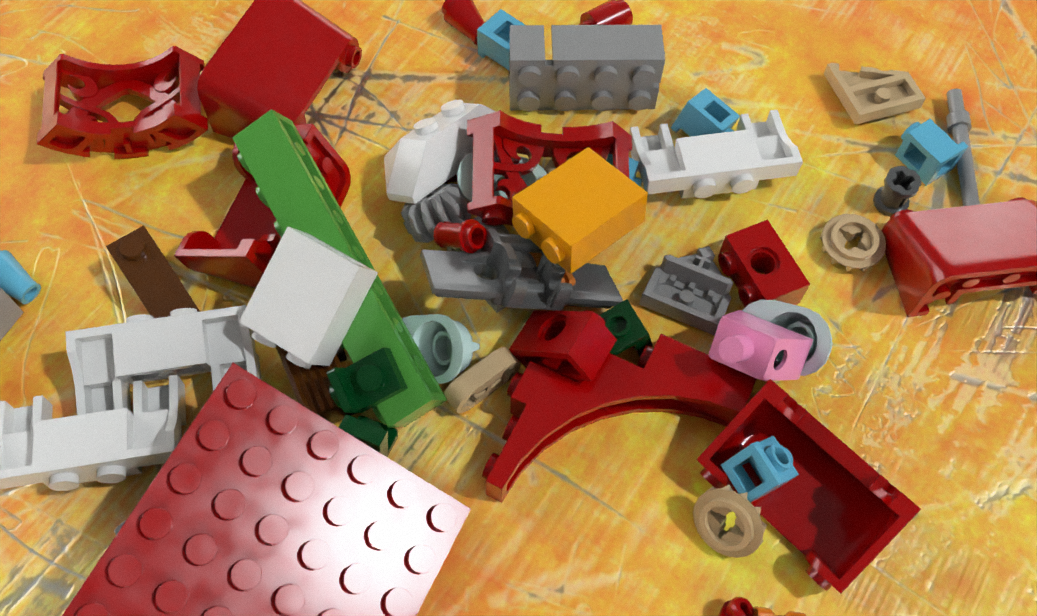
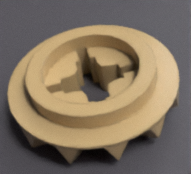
M842 214L832 218L826 223L820 236L823 243L822 252L830 255L831 264L838 262L844 265L847 271L859 268L864 272L870 266L877 265L886 249L885 237L879 227L871 220L856 214ZM858 236L860 237L857 247L851 249L844 248L846 241L849 242L852 239L855 240Z
M730 485L721 489H716L712 486L703 493L695 503L693 518L699 535L708 546L725 556L740 558L754 553L762 544L767 524L760 518L761 507H754L747 500L748 492L738 494L732 490ZM733 511L737 517L735 525L725 531L726 515Z

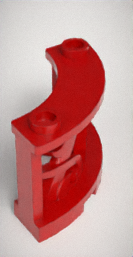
M172 46L160 55L145 61L116 65L93 63L65 54H59L43 72L45 84L42 126L37 132V145L82 157H90L91 152L114 153L115 159L147 157L149 156V150L167 146L171 151L188 144L208 130V118L201 115V101L197 91L200 72L205 67L204 60L177 46ZM61 87L68 88L76 100L60 93ZM130 94L153 103L144 108L133 121L119 122L112 114L101 109L112 101ZM60 105L69 111L66 114L60 113Z
M501 110L467 120V136L473 138L472 202L467 203V212L482 218V223L486 225L497 226L505 224L513 226L512 197L528 187L521 176L532 172L542 157L552 158L553 164L557 168L565 163L567 158H572L589 147L605 160L608 154H613V166L629 178V151L632 150V136L614 121L590 126L562 127V134L541 132L540 124L514 118ZM494 150L498 162H494ZM517 153L528 155V162L522 164H514L519 163L521 160V157H519ZM494 174L502 175L506 178L498 182L495 191L505 192L508 199L502 196H494Z

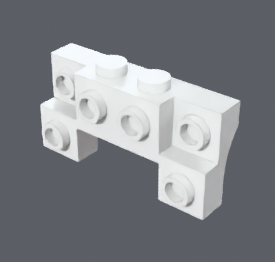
M770 110L766 122L751 123L748 114H741L736 128L737 131L677 138L675 147L667 123L660 124L658 135L641 137L638 126L630 127L629 132L632 136L631 156L632 159L639 162L637 172H640L644 190L648 194L679 191L681 199L691 197L701 199L722 193H746L756 189L759 180L797 176L803 161L798 147L793 144L786 134L778 110Z
M246 305L197 312V309L180 308L171 311L170 316L154 318L152 315H133L126 318V323L66 331V350L73 374L77 415L125 407L131 411L129 384H133V381L142 380L143 382L168 379L169 375L178 374L181 377L211 372L214 391L232 363L261 379L259 356L255 352L254 339L251 337L253 330L239 322Z
M178 374L169 375V385L148 388L142 380L133 381V413L125 407L52 419L53 405L43 395L33 397V406L13 408L6 401H0V489L44 483L52 490L68 491L78 488L79 483L91 481L118 483L124 481L126 476L141 474L143 466L165 463L182 438L181 426L186 425L185 384Z

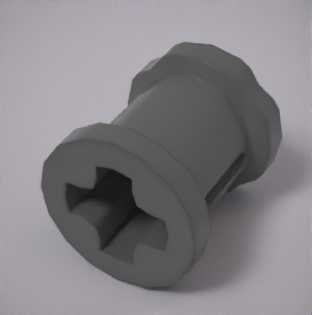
M905 166L891 168L884 179L885 185L880 187L874 194V206L879 212L890 217L898 211L906 210L909 207V198L915 196L921 186L920 176L914 170L908 169Z

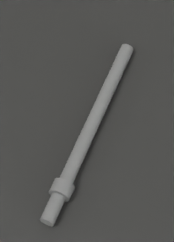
M951 89L946 94L949 114L946 116L948 133L952 134L955 143L965 142L969 146L957 163L963 206L979 205L980 201L969 139V131L972 128L970 113L965 110L962 90Z

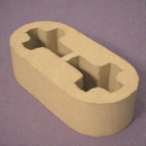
M507 347L498 348L453 380L444 391V395L457 413H464L512 379L520 369L521 363Z

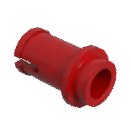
M467 219L462 223L444 221V223L439 222L435 226L433 237L437 246L441 248H460L466 253H475L485 245L487 232L485 227L475 219Z

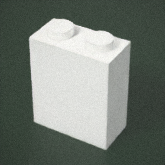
M287 227L239 322L253 330L251 337L259 343L272 348L278 345L288 351L286 358L300 367L310 369L312 365L330 366L378 272L306 232Z

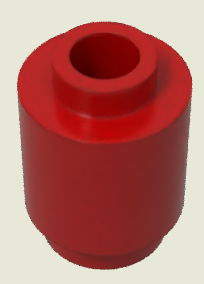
M608 0L583 13L580 17L579 25H632L633 14L629 5L624 0Z

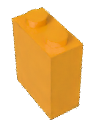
M587 147L512 197V223L517 233L525 239L529 238L542 249L545 257L550 262L558 263L568 273L572 274L645 221L648 192Z

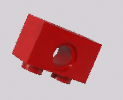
M768 219L725 236L718 254L719 266L722 272L733 280L744 307L761 299L777 300L793 305L801 302L810 283ZM754 269L761 270L765 274L758 273Z
M534 310L509 350L525 368L532 361L571 380L593 382L617 339L605 326L604 319L593 311Z

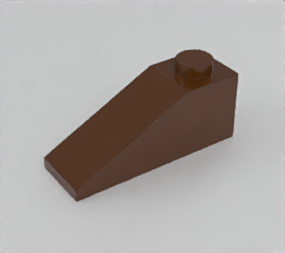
M144 225L106 246L141 302L154 318L170 316L171 311L180 308L197 309V312H200Z

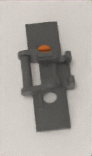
M485 227L487 241L481 248V253L422 249L420 254L432 294H435L437 297L491 300L492 305L558 311H562L564 306L610 309L623 301L605 265L586 263L570 274L558 263L550 262L545 257L542 249L529 238L525 239L516 234L497 233L495 228ZM515 251L541 253L542 257L538 267H521ZM478 275L485 276V277H487V278H489V279H491V280L483 279V278L479 277Z

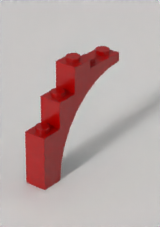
M660 334L654 348L646 345L637 365L609 353L593 382L571 380L530 361L523 374L517 372L514 375L507 390V396L511 397L510 413L513 416L503 433L502 439L507 442L500 455L492 453L484 467L482 477L486 479V495L502 503L520 474L544 450L569 433L602 419L630 413L670 412L700 417L727 426L745 407L757 378L715 361L708 354L663 334Z

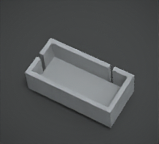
M510 25V110L605 111L616 109H655L659 83H661L665 64L661 25H551L553 60H545L544 25Z

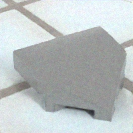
M709 246L698 248L697 253L694 255L680 258L674 257L671 254L665 255L661 267L655 268L642 294L639 305L715 335L719 321L725 315L730 303L731 296L729 292L733 282L730 278L724 277L713 262L715 254Z

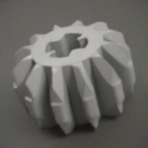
M454 183L442 184L416 204L405 203L401 212L405 221L403 223L408 233L412 235L415 242L429 243L434 240V229L439 222L462 223L471 218V214L467 212L468 199L464 197L458 184Z

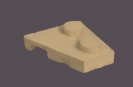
M838 63L827 64L824 76L855 125L919 109L926 99L909 72L897 70L881 71L877 68L861 66L859 73L839 70Z

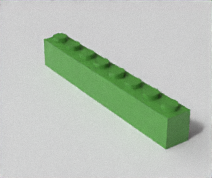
M271 109L232 137L240 151L237 154L238 160L243 168L254 177L258 185L255 189L259 199L271 209L275 216L274 226L281 238L287 227L306 232L375 270L292 120ZM377 275L340 346L347 350L353 363L383 347L391 349L408 389L372 407L376 417L383 424H386L388 428L406 427L447 401Z

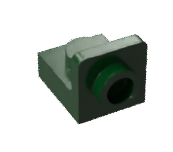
M627 299L600 314L605 321V326L617 339L610 354L616 356L633 346L639 357H641L646 345L653 347L648 331Z
M383 347L346 368L334 367L327 371V376L331 382L329 385L330 395L335 404L342 408L345 413H363L408 389L390 348Z
M346 414L339 425L340 429L388 457L398 438L397 429L388 428L387 425L365 416L355 418Z

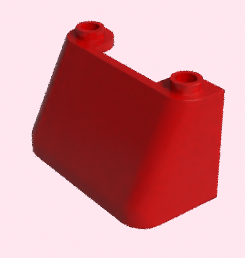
M254 0L203 68L197 84L198 96L213 132L231 139L271 109L292 120L294 125L307 124L305 113L335 68L344 73H348L352 68H356L362 57V49L359 47L358 40L301 0Z
M314 124L295 125L341 208L351 184V175L346 162ZM234 144L232 160L235 168L245 178V181L215 238L205 231L187 233L176 250L174 257L192 271L256 289L281 240V236L274 226L275 216L271 209L259 199L255 190L258 185L252 174L247 172L239 162L237 154L240 151L236 144Z
M1018 197L1007 202L914 212L906 209L894 213L881 230L886 241L885 255L907 317L927 315L930 312L928 304L935 300L944 299L946 304L955 303L962 293L1029 286L1032 294H1037V202L1034 200Z
M769 379L696 459L704 467L700 474L714 488L721 489L730 485L732 490L738 493L721 464L750 444L774 436L780 445L791 452L793 466L799 475L776 490L751 502L754 507H761L760 515L805 555L804 558L810 564L805 570L806 573L824 590L828 591L833 586L841 594L914 518L921 508L890 484L887 479L799 405L788 393ZM749 462L742 465L755 487L762 484Z

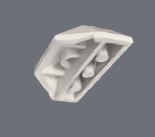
M453 100L442 105L441 112L435 116L415 123L413 126L414 130L403 136L384 156L386 193L389 200L416 204L456 175L460 162L469 153L473 152V138L467 136V120L496 111L482 104L463 103V100Z

